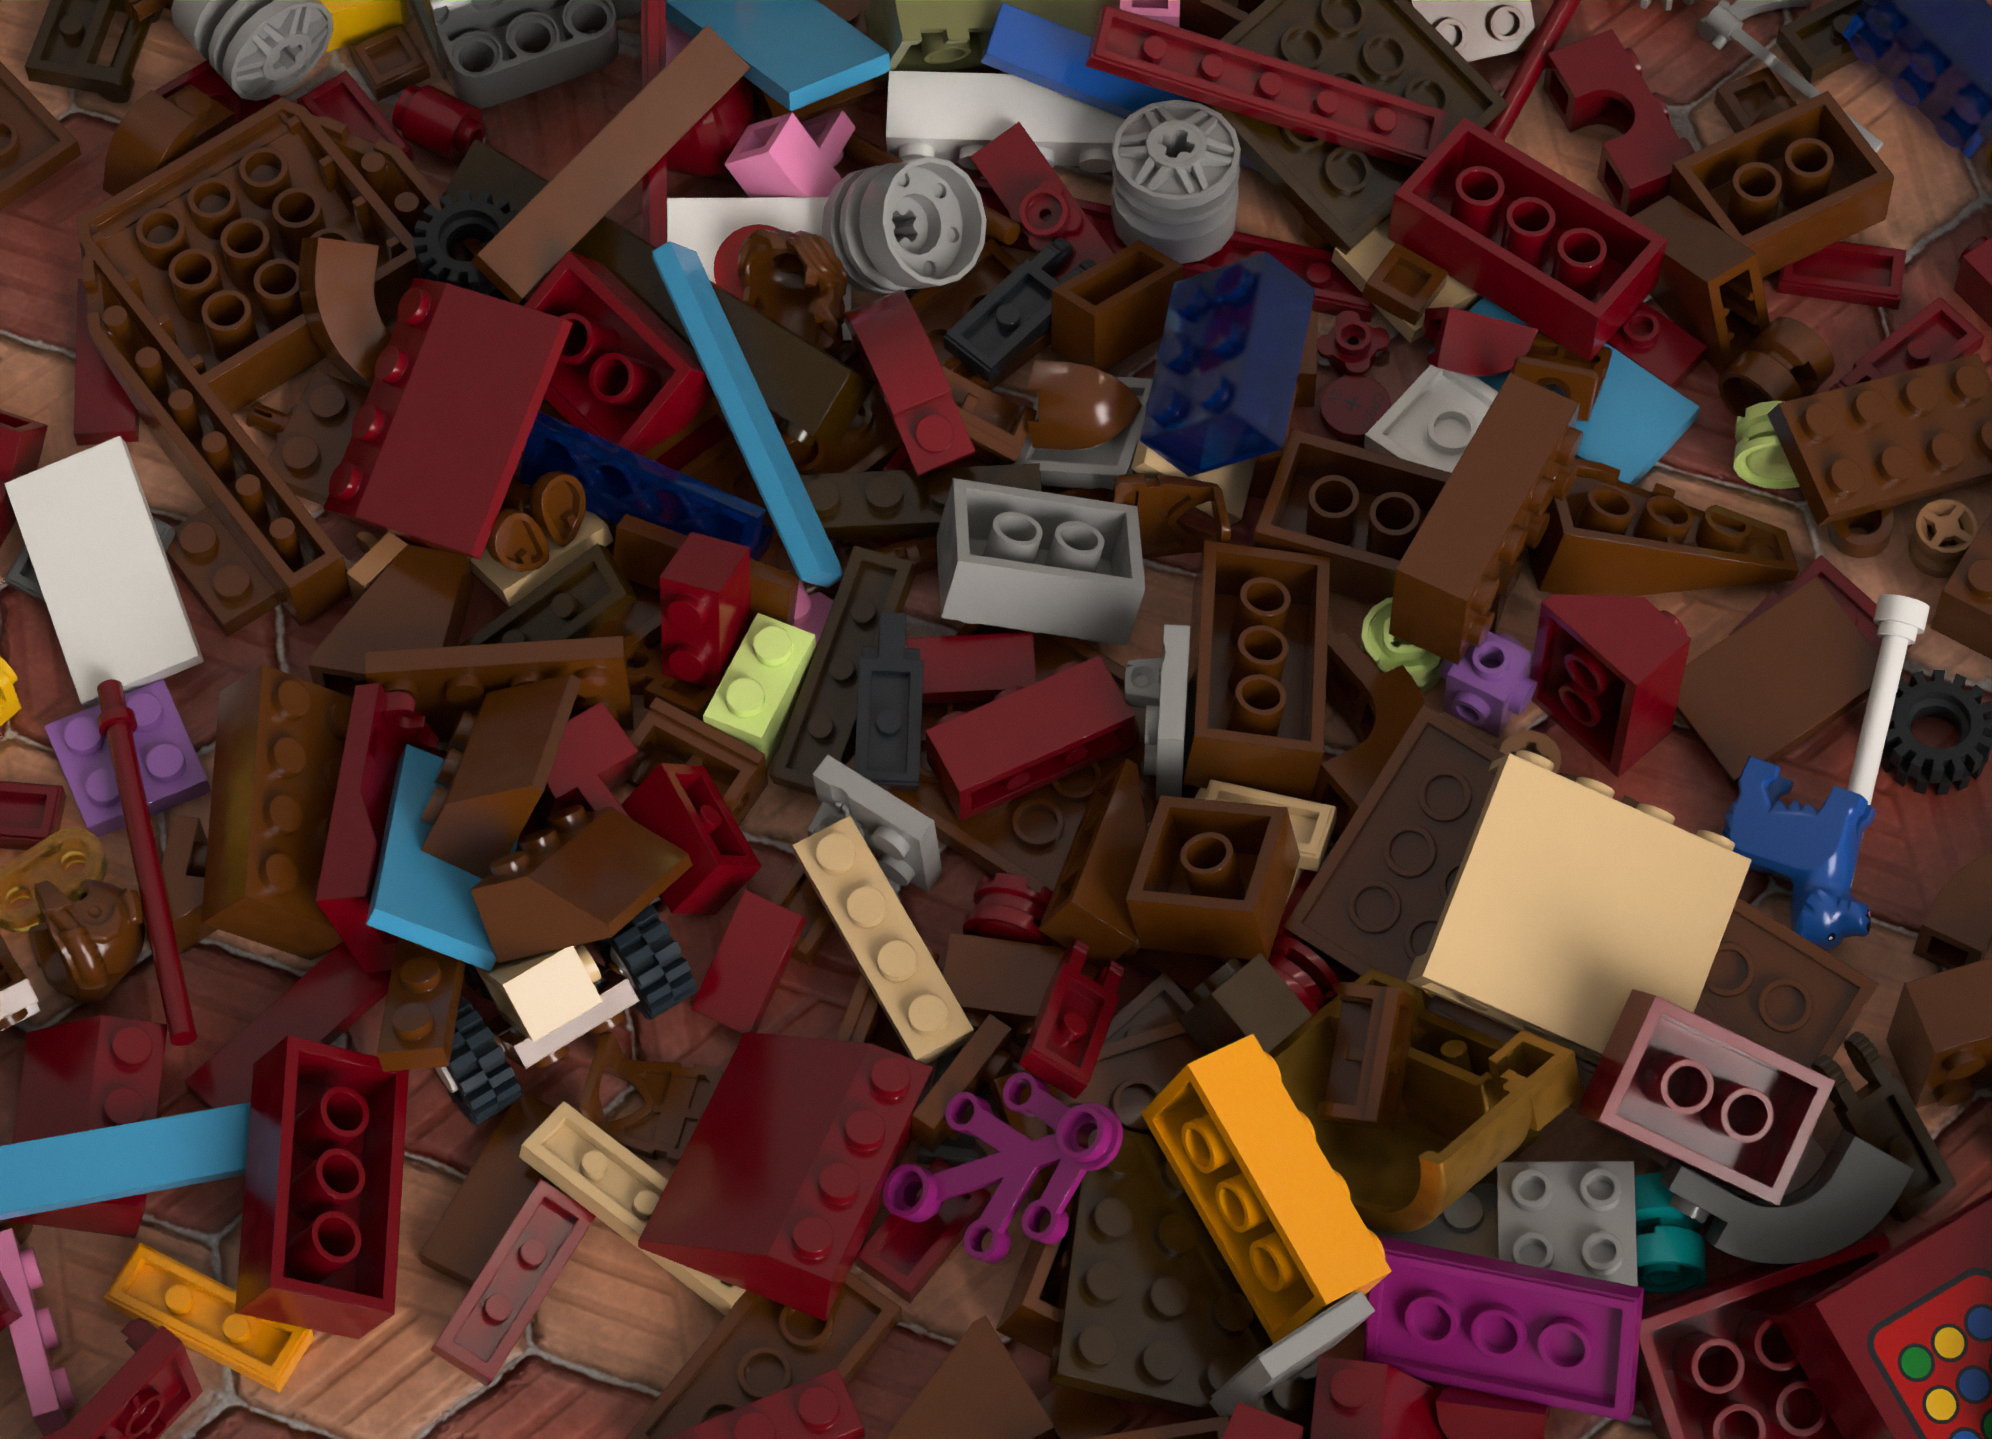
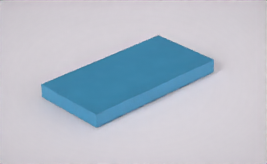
M666 0V19L693 39L709 25L751 67L744 77L789 111H794L891 71L890 52L817 0Z
M1484 297L1468 311L1532 327ZM1606 343L1604 346L1612 350L1606 378L1592 410L1589 422L1577 420L1576 429L1583 432V438L1574 458L1600 462L1620 469L1618 480L1636 486L1698 419L1700 406ZM1509 370L1495 376L1475 377L1499 392L1509 375Z
M406 744L398 759L366 924L481 969L491 971L497 958L471 893V889L483 879L421 851L430 825L420 821V817L436 786L434 780L444 758ZM518 839L509 854L516 852Z

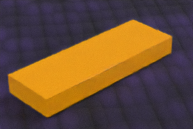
M141 1242L138 1243L103 1297L108 1307L133 1320L139 1318L147 1320L157 1329L163 1325L178 1337L186 1347L277 1393H280L314 1339L312 1329L235 1313L236 1290Z

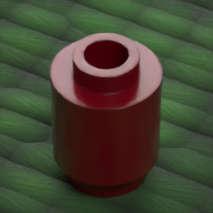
M415 84L408 86L400 95L392 116L394 128L402 132L405 140L455 163L465 157L475 139L483 142L486 131L485 124L482 123V112L478 107L431 85H425L422 88Z

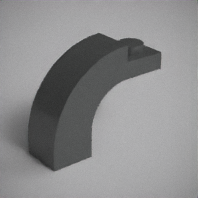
M1842 1129L1816 1174L1799 1189L1783 1195L1779 1206L1758 1198L1739 1195L1673 1158L1669 1160L1658 1182L1674 1193L1668 1204L1702 1224L1706 1222L1710 1213L1715 1216L1703 1237L1714 1247L1730 1255L1750 1261L1770 1264H1791L1831 1255L1852 1245L1865 1236L1891 1210L1915 1169Z

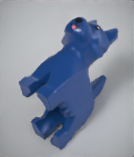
M1749 756L1738 780L1739 794L1731 803L1729 811L1725 814L1723 836L1735 843L1733 852L1752 860L1748 872L1753 870L1794 885L1790 905L1792 931L1825 951L1834 950L1842 942L1843 938L1867 936L1871 928L1870 909L1867 904L1858 901L1851 894V883L1860 853L1863 833L1866 827L1872 824L1877 813L1873 806L1868 805V801L1861 794L1835 785L1819 810L1811 804H1806L1803 807L1800 802L1794 800L1789 807L1780 800V797L1791 792L1794 782L1779 775L1781 768L1778 765Z

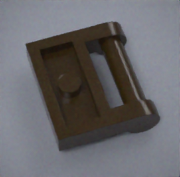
M50 0L25 65L29 81L98 93L102 98L114 103L127 102L135 86L132 74L151 23H155L160 19L163 8L143 19L138 24L128 16L110 67L96 65V61L115 11L127 13L124 6L126 0Z

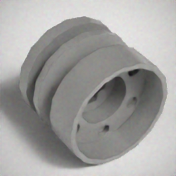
M174 0L171 8L172 21L175 28L204 59L209 60L210 65L242 99L254 101L269 98L274 94H280L296 85L317 64L326 51L333 32L332 14L319 0Z
M1169 100L1151 103L1130 114L1118 128L1112 147L1113 186L1111 190V217L1116 235L1127 247L1141 240L1174 261L1185 264L1201 261L1221 250L1234 234L1238 216V180L1240 175L1241 148L1236 130L1221 113L1201 103Z
M928 156L895 164L890 163L868 167L848 173L833 187L824 206L822 236L841 260L847 271L848 283L858 291L882 295L900 289L905 291L929 288L960 280L976 265L984 247L987 219L981 195L969 175L949 160Z

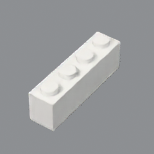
M889 71L886 122L887 151L904 161L931 156L959 163L967 169L978 170L970 156L1020 122L1052 168L1055 165L1079 166L1080 169L1091 173H1104L1112 170V147L1116 131L1126 119L1011 74Z

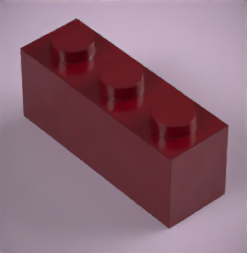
M1100 655L1082 663L1080 661H1071L1055 669L1049 677L1027 687L1013 686L996 695L990 703L969 712L956 711L942 717L932 728L926 730L927 762L957 817L962 822L1134 747L1135 715Z

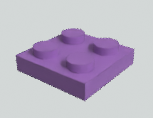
M164 679L125 693L127 707L131 708L136 715L137 729L133 733L150 816L212 792L206 774ZM100 704L44 726L91 840L125 827L108 740L100 735L97 718L102 712Z

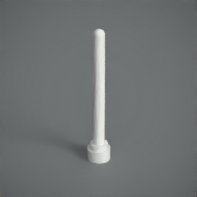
M1894 594L1880 595L1873 622L1879 626L1877 636L1882 638V643L1847 788L1849 791L1861 794L1868 801V805H1871L1907 646L1915 644L1917 634L1924 633L1930 609L1928 604L1920 600Z

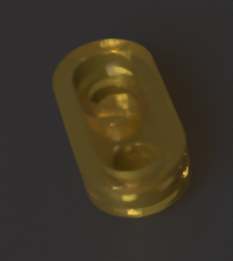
M65 828L53 833L0 868V927L10 932H25L31 926L45 922L35 900V883L48 880L63 892L71 902L79 900V885L83 880L103 881L107 873L108 863L102 844L96 835L83 828ZM73 863H85V867L77 873L65 872L67 867ZM19 898L31 899L30 903L23 908H11L12 903Z

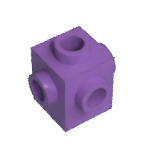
M1489 631L1479 648L1470 644L1459 665L1446 659L1444 660L1440 671V677L1446 679L1442 711L1499 738L1513 714L1515 713L1519 716L1523 714L1535 692L1537 681L1530 678L1534 653L1525 649L1517 639L1504 633L1494 634Z

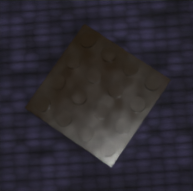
M1265 0L1221 39V41L1447 111L1441 142L1464 117L1485 129L1509 106L1498 92L1408 0ZM1190 99L1192 102L1201 103L1222 114L1236 130L1241 153L1334 249H1339L1345 255L1391 215L1394 193L1416 170L1415 168Z
M1097 1129L1090 1134L1088 1147L1094 1142ZM1123 1129L1122 1144L1116 1157L1102 1169L1087 1171L1073 1195L1071 1218L1069 1220L1065 1245V1266L1062 1269L1058 1301V1322L1055 1325L1048 1382L1197 1418L1219 1417L1209 1403L1212 1400L1211 1396L1258 1354L1272 1346L1273 1343L1155 1137ZM1318 1360L1249 1406L1303 1426L1302 1439H1310Z

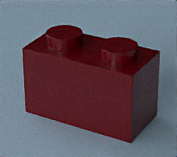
M691 532L660 575L663 675L713 689L718 688L751 626L750 547Z
M660 763L621 804L632 820L684 850L690 856L693 866L658 896L672 914L716 915L762 867L705 766Z

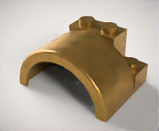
M1371 968L1353 983L1396 987L1417 999L1395 1132L1324 1122L1317 1115L1319 1102H1325L1342 1005L1340 996L1337 995L1272 1049L1269 1054L1276 1061L1281 1073V1082L1295 1106L1311 1121L1315 1130L1316 1142L1331 1168L1339 1172L1346 1181L1350 1191V1200L1364 1224L1384 1231L1411 1232L1430 1224L1490 1171H1497V1165L1501 1162H1512L1542 1136V1128L1582 1095L1574 1051L1524 1030L1520 1031L1507 1043L1426 1010L1421 988Z

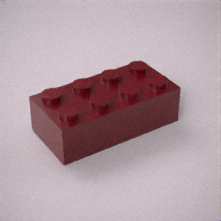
M1465 117L1394 193L1388 239L1395 243L1397 242L1448 271V275L1533 328L1538 329V331L1589 362L1658 284L1668 239Z
M287 1035L253 1064L235 1313L358 1340L395 1314L409 1070L383 1072L379 1058L376 1056Z

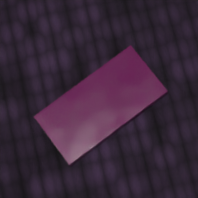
M1377 1236L1383 1245L1385 1260L1392 1272L1367 1293V1300L1375 1312L1365 1320L1363 1361L1388 1364L1416 1379L1628 1422L1634 1410L1644 1288Z

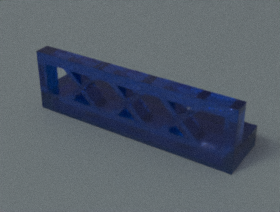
M542 412L537 414L526 443L519 477L520 482L534 486L537 479L542 475L559 470L573 475L582 483L586 496L587 511L617 524L625 514H629L687 536L691 532L750 547V558L759 561L769 549L774 528L763 524L766 509Z

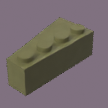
M872 0L864 13L868 37L890 52L891 71L963 73L996 69L981 63V59L997 10L1002 2L1092 37L1099 9L1102 4L1112 6V1ZM889 71L876 77V81L889 80Z

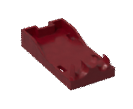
M380 683L355 686L316 896L317 904L365 973L392 970L397 936L371 927L366 922L398 759L406 744L444 758L447 754L446 750H431L438 749L440 738L431 730V725L425 722L426 716L421 714V710L415 711V698L405 691L386 693Z
M141 1318L130 1321L121 1332L128 1337L125 1342L133 1349L135 1354L65 1427L41 1439H159L203 1392L183 1342L163 1325L157 1329L150 1322Z

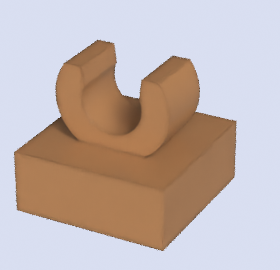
M360 531L356 538L359 549L365 555L358 562L350 561L343 555L354 604L398 553L408 545L396 535L388 532L378 541L371 533Z

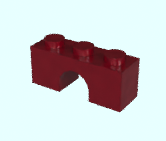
M1613 29L1548 53L1543 89L1569 132L1589 125L1602 124L1613 127L1623 134L1620 137L1602 143L1597 175L1599 182L1615 208L1632 217L1668 196L1673 162L1695 152L1690 142L1684 137L1679 138L1670 124L1668 109L1661 95L1657 92L1651 93L1642 78L1641 66L1634 51L1631 48L1624 49Z

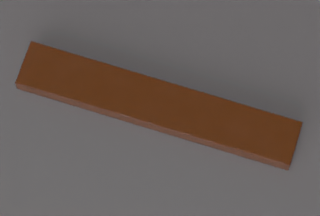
M707 25L473 258L471 263L512 303L518 304L563 258L567 251H570L751 67Z

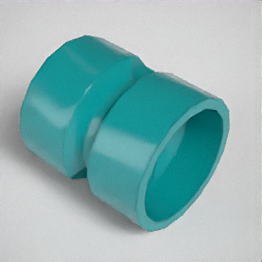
M1662 1173L1634 1176L1638 1287L1644 1288V1293L1649 1294L1678 1293L1703 1284L1707 1277L1706 1240L1698 1233L1704 1228V1224L1668 1204L1674 1193L1658 1182Z

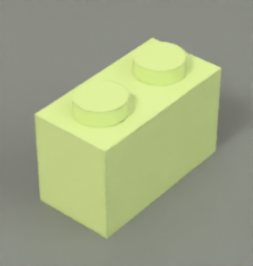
M757 613L703 714L705 723L764 753L767 770L781 745L817 647L815 634Z

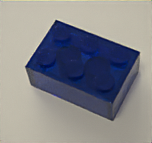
M1863 0L1842 34L1850 42L1853 52L1863 62L1874 65L1892 83L1894 91L1902 101L1908 105L1916 106L1935 125L1937 133L1945 143L1951 147L1959 148L1971 159L1992 139V7L1985 0Z
M1267 251L1175 282L1169 299L1168 313L1157 353V363L1149 398L1146 403V412L1139 441L1188 477L1283 449L1315 289Z

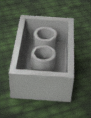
M953 478L936 534L941 618L958 620L968 624L978 623L1019 629L1026 632L1080 638L1091 642L1127 645L1146 589L1137 506Z

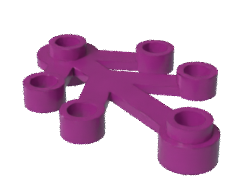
M1018 1072L1012 1075L1004 1085L1002 1095L1005 1105L1010 1110L1023 1116H1036L1056 1130L1054 1134L1032 1140L993 1115L991 1106L985 1099L970 1092H960L954 1095L947 1104L945 1111L947 1124L953 1130L964 1135L978 1137L999 1152L936 1174L914 1164L898 1166L889 1174L884 1183V1204L892 1214L910 1222L918 1223L936 1215L941 1209L943 1201L1000 1183L980 1219L975 1220L968 1226L963 1239L964 1248L968 1255L985 1263L993 1264L1001 1261L1009 1251L1011 1238L1006 1228L1042 1168L1059 1163L1040 1200H1035L1026 1207L1021 1220L1022 1229L1029 1238L1047 1245L1055 1244L1065 1236L1068 1230L1069 1218L1065 1208L1086 1172L1099 1170L1107 1166L1120 1150L1123 1128L1118 1115L1111 1108L1096 1102H1087L1071 1108L1049 1093L1047 1084L1042 1079L1027 1072ZM1031 1085L1032 1092L1027 1102L1021 1104L1020 1097L1025 1087ZM973 1104L974 1114L971 1120L964 1124V1112ZM1097 1129L1096 1138L1092 1145L1088 1147L1089 1136ZM921 1188H923L921 1198L916 1204V1195ZM1047 1212H1050V1224L1046 1230L1040 1232V1220ZM992 1231L991 1245L988 1249L982 1251V1240L988 1232Z

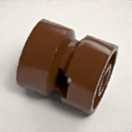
M1777 317L1751 343L1750 350L1742 353L1719 377L1717 386L1720 396L1728 409L1736 417L1741 416L1744 418L1746 408L1757 403L1770 401L1786 402L1813 395L1833 374L1835 363L1826 343L1814 330L1790 317Z

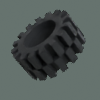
M470 189L460 190L461 201L455 203L452 202L449 194L439 198L440 211L430 204L423 211L425 222L418 220L414 228L416 237H413L421 279L449 283L492 297L493 294L498 293L503 300H506L507 297L471 261L455 260L448 255V251L457 242L468 238H484L491 241L518 214V211L516 209L510 211L509 201L501 196L493 205L491 192L483 190L480 191L478 200H472Z
M1934 670L1931 681L1927 682L1923 671L1912 673L1909 685L1903 678L1899 681L1880 763L1886 773L1895 767L1897 768L1894 781L1903 787L1909 778L1916 780L1914 792L1921 794L1926 793L1928 784H1935L1936 795L1948 794L1951 782L1954 783L1958 791L1968 787L1970 778L1972 777L1976 780L1982 773L1992 749L1991 701L1980 704L1984 691L1976 684L1967 692L1963 689L1967 678L1957 673L1953 684L1944 682L1945 670ZM1921 717L1941 718L1958 730L1959 741L1950 748L1929 747L1913 736L1911 724Z

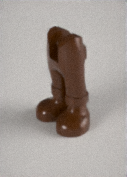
M559 470L542 475L537 479L534 486L526 485L513 475L485 547L492 559L500 565L515 571L523 572L540 569L549 560V547L546 538L557 545L566 547L574 540L582 524L586 510V496L582 483L573 475Z

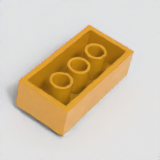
M1251 1034L1187 1064L1141 1112V1115L1272 1343L1275 1344L1354 1291L1357 1293L1362 1291L1365 1295L1390 1274L1392 1270L1385 1260V1252L1381 1241L1373 1231L1366 1228L1352 1204L1346 1181L1339 1172L1331 1168L1316 1142L1315 1130L1311 1121L1302 1111L1297 1109L1281 1082V1073L1276 1061L1269 1053L1263 1051L1255 1035Z

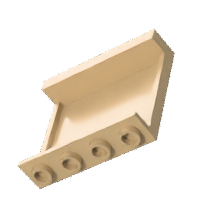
M1518 750L1516 755L1509 753L1492 761L1488 771L1496 774L1427 952L1415 957L1406 982L1517 1031L1524 1030L1574 1051L1575 1056L1598 1065L1632 989L1659 996L1694 1013L1752 860L1733 852L1735 843L1722 835L1706 830H1698L1696 835L1674 826L1675 817L1663 809L1643 803L1637 804L1635 809L1613 799L1615 791L1606 784L1586 777H1577L1576 782L1552 772L1555 765L1550 760L1529 751Z

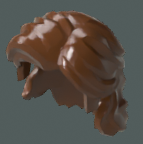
M780 229L754 231L745 239L738 255V275L742 280L744 288L743 301L752 307L756 303L757 310L833 356L839 351L843 343V329L841 326L844 323L843 313L845 312L843 296L846 294L848 284L847 271L841 260L834 253L831 245L819 235L802 230L795 233Z

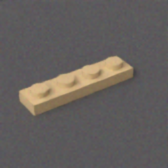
M848 816L793 844L795 857L909 1057L923 1064H928L968 1043L975 1034L971 1023L852 817Z
M563 1101L523 1142L519 1158L726 1316L745 1293V1289L638 1247V1240L668 1180L589 1119L585 1118L568 1103Z

